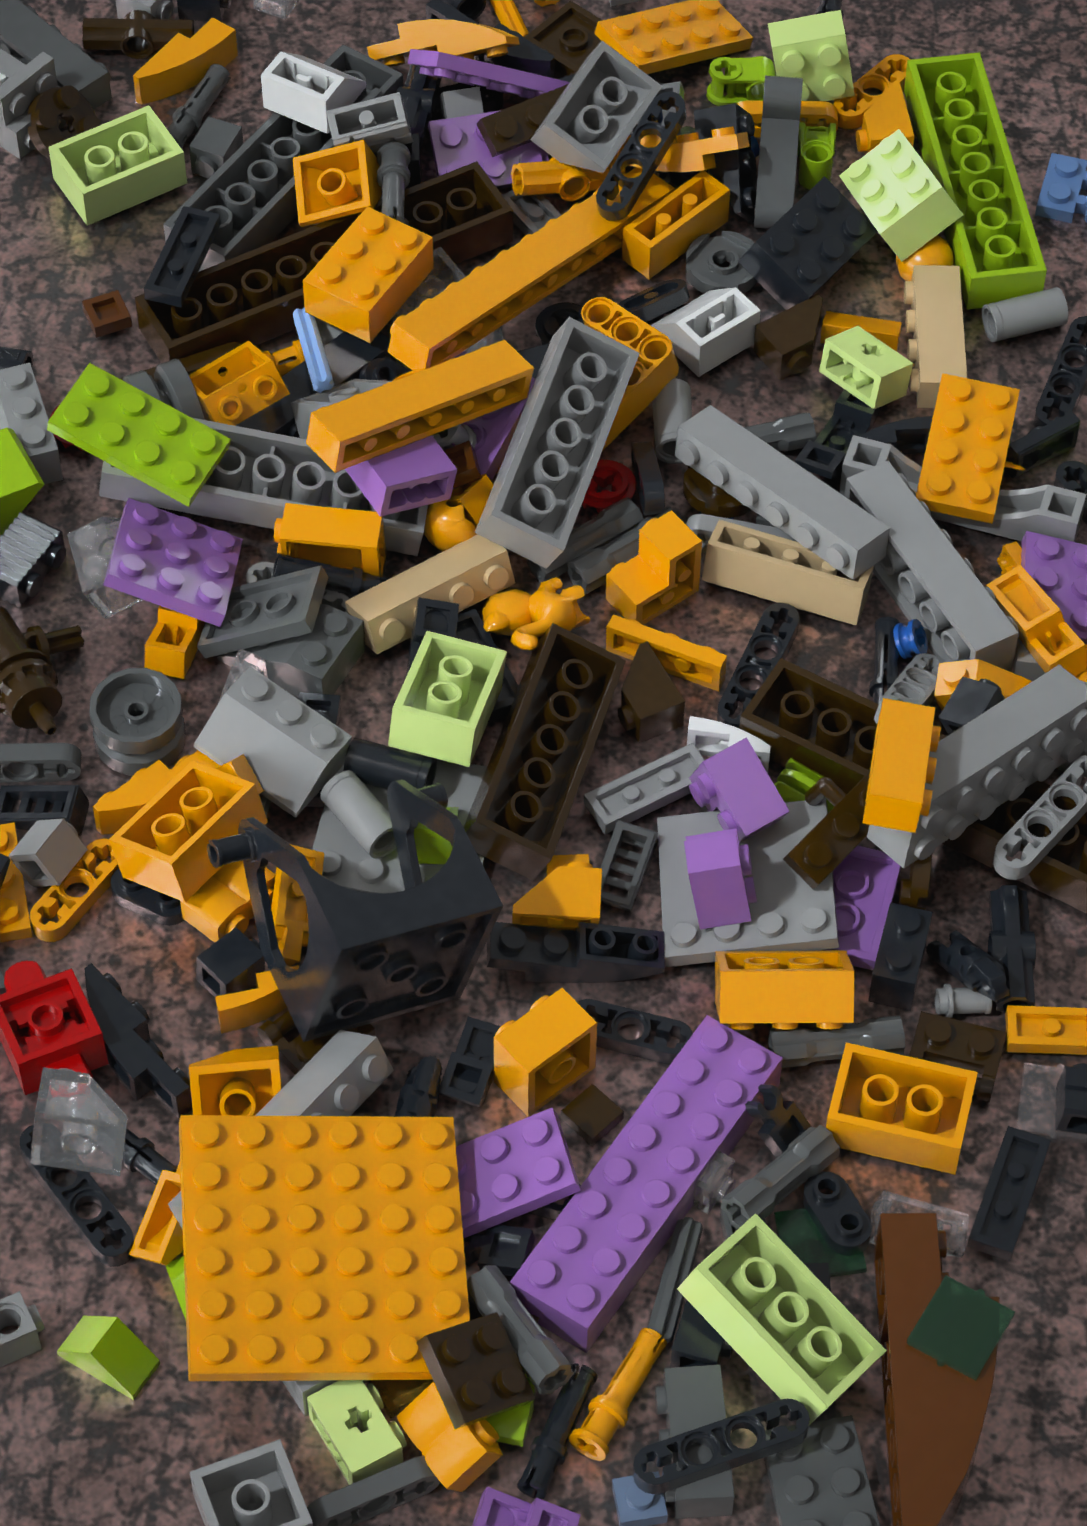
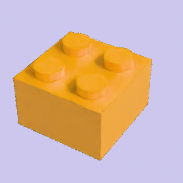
M560 988L551 996H542L531 1006L529 1012L516 1021L510 1020L506 1022L496 1032L494 1036V1082L527 1117L531 1116L596 1068L597 1022L563 988Z

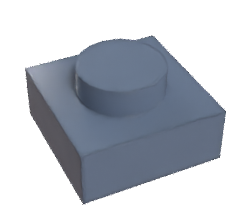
M659 1471L652 1472L655 1478L660 1477ZM633 1475L612 1479V1491L619 1526H650L667 1523L668 1513L663 1493H645L638 1488L634 1482Z

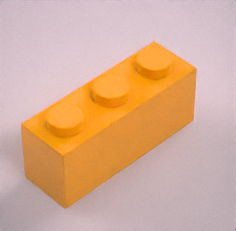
M702 170L623 228L622 260L647 279H651L686 253L688 247L696 238L707 233L711 234L728 222L730 189Z
M883 698L876 727L863 824L916 833L919 816L928 817L933 790L925 789V783H933L937 758L929 757V752L936 753L941 731L940 726L933 725L935 707Z

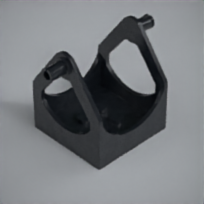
M397 780L391 782L388 787V806L405 888L404 891L367 893L340 886L312 869L302 853L254 817L241 820L238 834L208 841V856L215 868L243 860L261 952L303 1042L335 1034L339 1030H349L461 997L503 908V904L460 820L455 814L446 809L448 797L444 786L440 782L417 789L405 780ZM418 822L448 840L452 845L450 857L438 873L422 883L414 840V829L418 826ZM268 861L296 880L305 896L309 926L308 948L304 962L297 970L286 965L278 947L265 879V868L268 865Z

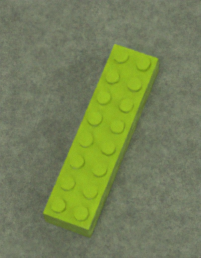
M980 52L907 60L904 94L923 160L963 213V216L944 229V233L953 251L954 266H960L961 292L966 309L983 308L986 304L1043 291L1047 269Z

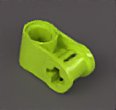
M764 56L749 58L719 57L714 59L710 63L709 74L712 77V82L707 87L706 96L712 104L717 106L737 104L748 100L763 101L765 75L776 76L773 61ZM722 68H725V74H724V75H723V72H722ZM724 88H725V91L727 92V95H726V96H723V94H724Z
M799 122L797 155H799L798 180L807 189L811 190L824 176L831 182L833 157L835 154L836 123H830L828 127L806 126L805 122Z

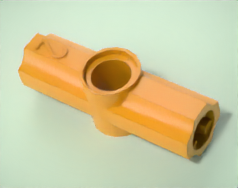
M553 157L549 161L513 164L511 170L512 190L516 196L559 193L565 201H576L584 197L589 191L599 189L614 165L615 160L611 161L603 173L560 163Z

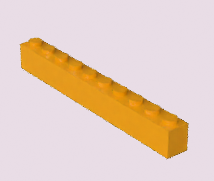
M636 167L630 172L622 174L628 178H635L642 173L643 169ZM653 174L631 212L619 221L606 220L600 215L596 202L597 189L591 197L580 204L575 203L566 213L558 218L550 219L544 227L535 233L525 235L519 243L508 250H502L493 260L485 265L477 266L468 276L460 281L452 282L440 294L432 299L427 298L412 312L399 316L390 328L391 339L388 353L411 370L428 369L456 357L621 248L623 244V228L672 193L675 188ZM618 185L619 193L614 200L607 199L608 206H612L614 202L621 204V186Z

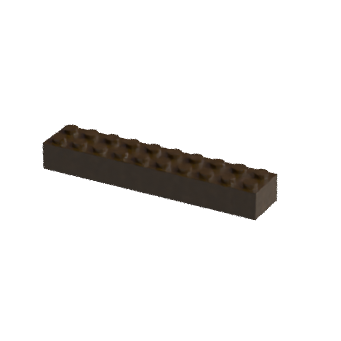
M477 161L405 189V224L433 237L434 269L428 276L513 242V209ZM382 199L378 200L374 207V210L381 213ZM362 212L322 222L199 271L182 308L147 300L144 294L136 296L135 304L138 327L160 362L164 363L231 342L244 344L250 341L256 346L296 330L292 314L296 308H304L303 279Z
M780 658L741 714L739 729L758 737L771 746L770 761L786 768L785 765L788 760L793 758L819 774L831 778L847 794L870 771L877 727L874 716L879 704ZM940 733L939 741L946 736ZM1037 780L1025 788L1024 792L1014 801L1007 800L998 806L987 819H978L966 827L955 840L948 839L942 844L995 869L993 860L998 842L1051 786ZM1060 796L1053 800L1054 804L1062 810H1071L1077 806L1073 799L1066 796ZM1087 812L1028 875L1017 879L1086 914ZM1035 823L1028 827L1029 832L1036 837H1046L1051 834L1050 829L1041 823ZM1021 843L1020 850L1013 857L1006 856V859L1008 861H1012L1015 858L1021 860L1022 851L1025 846Z

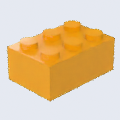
M367 206L303 279L305 312L371 343L434 269L433 237Z
M192 760L109 838V842L123 878L186 902L221 868H215L210 862L207 852L208 841L238 834L239 823L242 819L254 817L263 825L268 823L255 783Z
M715 951V1004L720 1024H728L729 1028L735 1030H748L754 1028V1023H772L773 1028L789 1030L798 1028L799 1023H816V1027L821 1029H839L843 1027V1023H854V968L847 951Z
M846 1042L827 1116L826 1128L833 1133V1137L841 1149L956 1175L978 1072Z

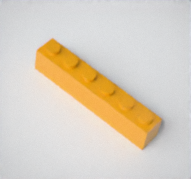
M506 340L481 347L473 352L452 358L436 366L420 370L412 375L388 382L380 387L356 394L348 399L311 412L306 444L336 473L526 399L534 367Z

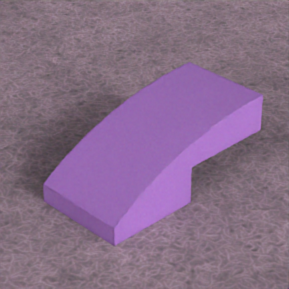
M487 1487L482 1492L472 1526H578L581 1515L536 1498L531 1504Z

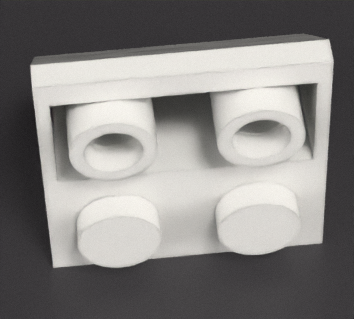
M282 51L261 74L264 108L326 134L330 132L326 111L353 104L366 88V81L303 55Z
M736 287L709 290L651 326L671 340L675 355L700 377L754 344L755 325L760 323L761 310Z

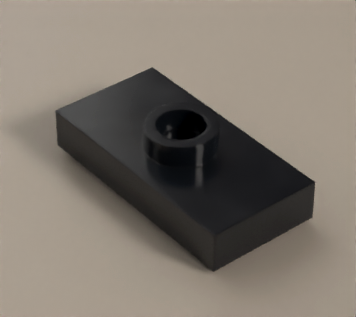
M1070 412L1043 427H1035L1026 436L1010 443L1006 461L1025 468V471L1005 467L1004 470L1012 478H1016L1076 447L1080 419L1073 412Z

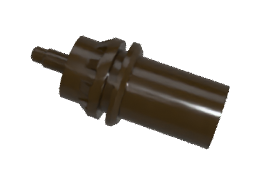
M0 606V713L10 717L16 726L23 729L39 727L43 729L46 735H52L56 732L57 726L54 723V717L61 708L62 696L57 689V673L53 669L50 655L84 647V639L81 636L82 630L79 625L44 633L42 628L36 625L28 627L26 633H22L8 610Z

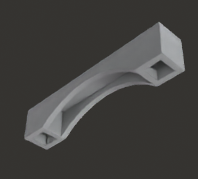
M853 435L842 465L839 493L845 496L846 479L848 477L889 461L897 473H902L906 477L910 490L916 496L922 466L907 458L891 444ZM1049 484L1028 489L999 490L992 524L930 511L932 519L1022 541L1026 531L1075 542L1081 525L1087 494Z

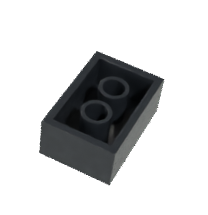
M824 176L765 232L738 262L787 310L811 298L875 235L877 229Z

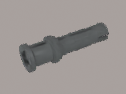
M388 142L383 144L377 151V162L380 166L377 170V183L382 188V213L405 224L404 199L405 188L410 183V171L408 169L410 151L402 143Z

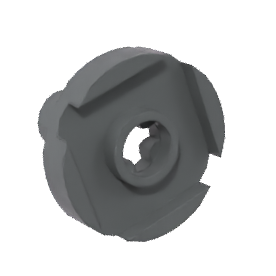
M722 231V236L711 238L710 233L699 236L690 244L686 252L687 283L702 293H706L709 290L734 287L740 292L746 293L758 281L738 261L751 248L754 242L748 237L732 231ZM725 261L730 262L729 267H720L715 264H723Z

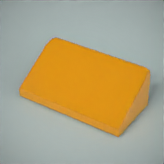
M826 311L821 328L820 343L825 344L827 338L859 326L897 352L902 322Z

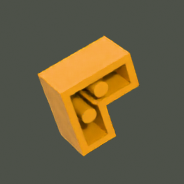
M672 510L659 518L649 520L639 529L638 555L626 563L621 562L615 565L606 574V600L625 619H633L644 625L699 591L702 540Z

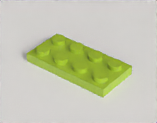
M91 363L87 365L47 424V430L188 507H190L229 449L231 439Z

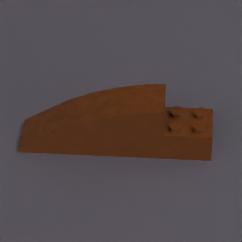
M881 1213L873 1255L879 1343L887 1350L880 1357L892 1526H950L958 1512L973 1468L994 1380L999 1341L1000 1297H950L949 1272H942V1258H946L947 1254L945 1230H938L936 1213Z

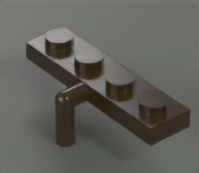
M568 84L481 118L477 122V127L492 157L532 142L530 139Z
M870 771L847 794L829 777L820 778L805 793V801L811 806L818 805L824 798L834 806L783 858L813 890L868 834L869 824H863L862 822Z

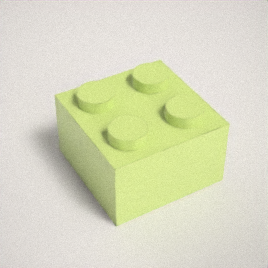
M841 10L768 23L776 76L803 78L801 101H830L855 96Z

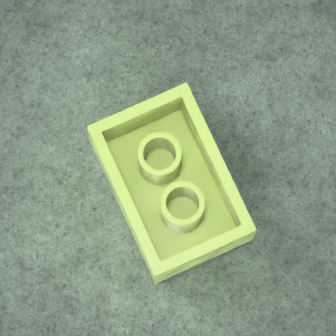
M149 105L49 146L53 179L87 226L187 184L184 151Z
M900 129L883 139L878 146L861 159L852 163L847 170L839 175L874 227L901 262L963 216V213Z
M426 631L392 708L388 746L470 767L502 689L507 651Z

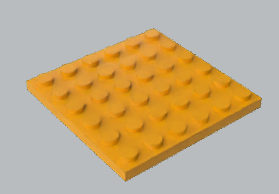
M181 1115L179 1120L189 1381L433 1380L416 1342L428 1334L470 1321L454 1118Z

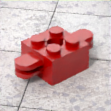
M26 960L15 963L5 972L4 985L6 993L0 995V1041L25 1096L49 1087L55 1101L63 1109L74 1110L82 1108L89 1104L95 1095V1084L91 1071L109 1064L103 1033L72 968L47 977L42 967L35 961Z

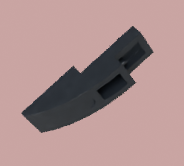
M431 0L426 4V20L444 19L481 24L462 14L454 6L448 5L441 0ZM501 23L494 28L518 37L520 45L509 47V54L499 57L487 58L486 53L474 56V59L477 61L555 79V57L546 49L538 47L518 32L512 31Z
M496 922L487 940V967L525 971V981L545 983H601L647 977L663 973L665 969L664 931L579 922L576 930L573 931Z
M92 963L84 968L88 1002L103 1033L110 1067L137 1101L152 1091L180 1119L181 1115H185L193 1109L189 1078L178 1067L172 1069L164 1061L161 1050L150 1039L148 1029L150 1018L142 1005L135 1000L130 1003L122 995L120 985L111 974L105 973L103 975Z

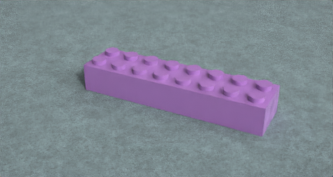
M708 1015L704 1018L580 1186L581 1191L573 1195L511 1279L510 1284L514 1288L518 1299L529 1313L539 1317L537 1324L585 1353L590 1350L671 1237L677 1221L686 1216L755 1118L748 1113L745 1104L748 1101L761 1102L764 1105V1096L758 1087L761 1084L774 1085L776 1087L780 1085L783 1060L781 1056L726 1025L720 1024L719 1021Z

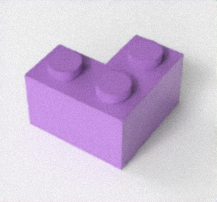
M747 737L704 760L689 777L692 782L689 785V789L696 803L700 807L706 806L708 811L719 810L721 813L717 814L721 827L723 830L737 828L739 843L780 821L790 812Z
M737 828L686 836L684 846L687 869L700 930L750 922L749 904L756 903L757 896L753 877L745 878V875L752 874V863L748 844L740 845Z

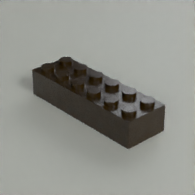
M554 623L551 624L540 638L537 648L532 651L463 827L476 853L532 881L553 858L626 662L621 657Z

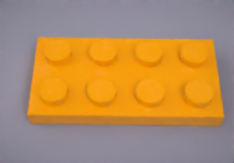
M687 0L598 21L594 33L601 41H604L646 74L748 50L754 38L718 0Z
M942 373L916 492V498L919 501L925 502L930 511L993 523L1020 389Z

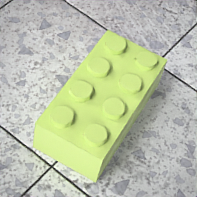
M756 1213L704 1259L677 1288L780 1399L789 1398L797 1400L805 1406L810 1417L809 1425L887 1351Z

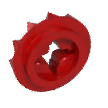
M599 460L582 502L583 508L593 507L599 513L601 510L625 497L631 499L633 495H636V478L633 472L617 461ZM608 484H612L611 492L606 489L601 493L598 492V485L606 487Z

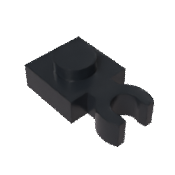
M761 1084L758 1089L764 1096V1105L761 1102L748 1101L745 1106L752 1117L759 1118L764 1122L757 1133L775 1158H777L787 1150L792 1141L812 1126L794 1101H783L782 1094L776 1086Z
M495 1225L488 1228L485 1235L476 1233L463 1238L464 1242H470L464 1248L465 1265L472 1264L478 1260L477 1264L480 1270L488 1265H496L503 1275L514 1276L532 1252L536 1238L533 1230L530 1228Z

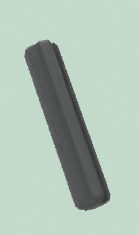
M685 1217L676 1223L648 1328L662 1335L657 1343L661 1339H665L667 1343L672 1342L684 1301V1296L677 1288L692 1271L703 1231L702 1224L691 1217Z

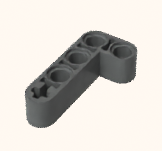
M765 75L754 228L770 229L794 205L803 78Z

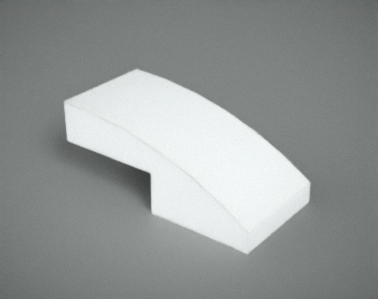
M690 716L687 745L693 743L701 755L713 756L747 737L768 773L770 745L737 727L706 718Z

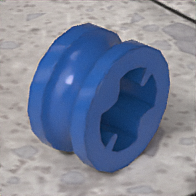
M918 619L910 620L908 626L904 623H898L894 626L895 645L903 659L912 658L914 653L917 655L927 653V636L924 627Z

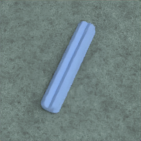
M305 307L303 309L296 308L292 315L313 389L319 393L324 390L330 391L334 386L316 319L305 312Z

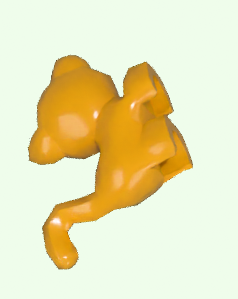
M558 577L541 582L538 590L532 595L517 589L493 594L485 599L483 603V628L486 632L512 636V644L521 650H534L539 644L537 637L544 635L552 623L571 631L590 622L589 616L582 613L577 603V599L585 596L584 589L579 585H574L563 589L558 594L556 591L562 588L563 583Z

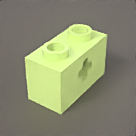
M855 326L825 340L819 372L872 409H877L906 396L913 362L861 327Z
M338 1380L307 1397L309 1417L349 1485L403 1463L402 1448L407 1446L405 1437L394 1420L388 1423L381 1412V1409L384 1408L383 1401L372 1383L365 1385L363 1380Z

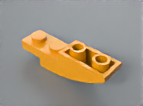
M429 19L399 23L397 25L400 39L368 46L367 49L370 58L382 62L388 67H395L405 64V57H409L410 49L438 51L475 60L474 56L486 53L487 58L509 54V47L520 45L518 37L487 25L457 20Z
M734 126L711 130V138L699 139L698 132L677 135L655 171L691 172L716 168L714 153L749 147L747 132L735 133ZM649 134L644 136L640 143L644 147L653 148L661 142V138L657 135ZM631 135L628 136V138L626 139L622 147L619 149L613 160H617L618 156L625 147ZM636 164L629 165L637 168H642L641 166Z
M197 750L192 755L182 757L172 769H169L159 759L148 768L138 770L128 782L115 791L105 793L93 805L96 830L101 835L115 834L192 760L214 769L220 767V765Z

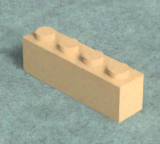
M913 265L912 280L905 281L904 304H911V310H906V333H913V339H908L907 359L914 362L915 365L910 376L909 391L916 392L917 408H935L942 373L967 378L960 266Z
M719 519L707 543L702 580L762 599L786 603L799 610H805L857 626L868 599L874 566L852 580L808 548L803 547L799 542Z
M477 534L345 601L348 614L364 621L365 645L376 654H379L412 636L419 597L459 604V613L515 584V579L507 550Z

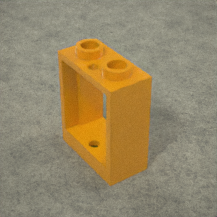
M250 341L245 342L189 375L198 396L204 418L207 421L236 426L290 394L272 359ZM221 367L226 368L224 375H219L218 373Z
M285 503L283 518H276L274 526V542L278 543L277 554L282 553L295 558L307 559L351 570L353 567L362 568L364 573L383 577L386 560L383 516L380 517L377 512Z

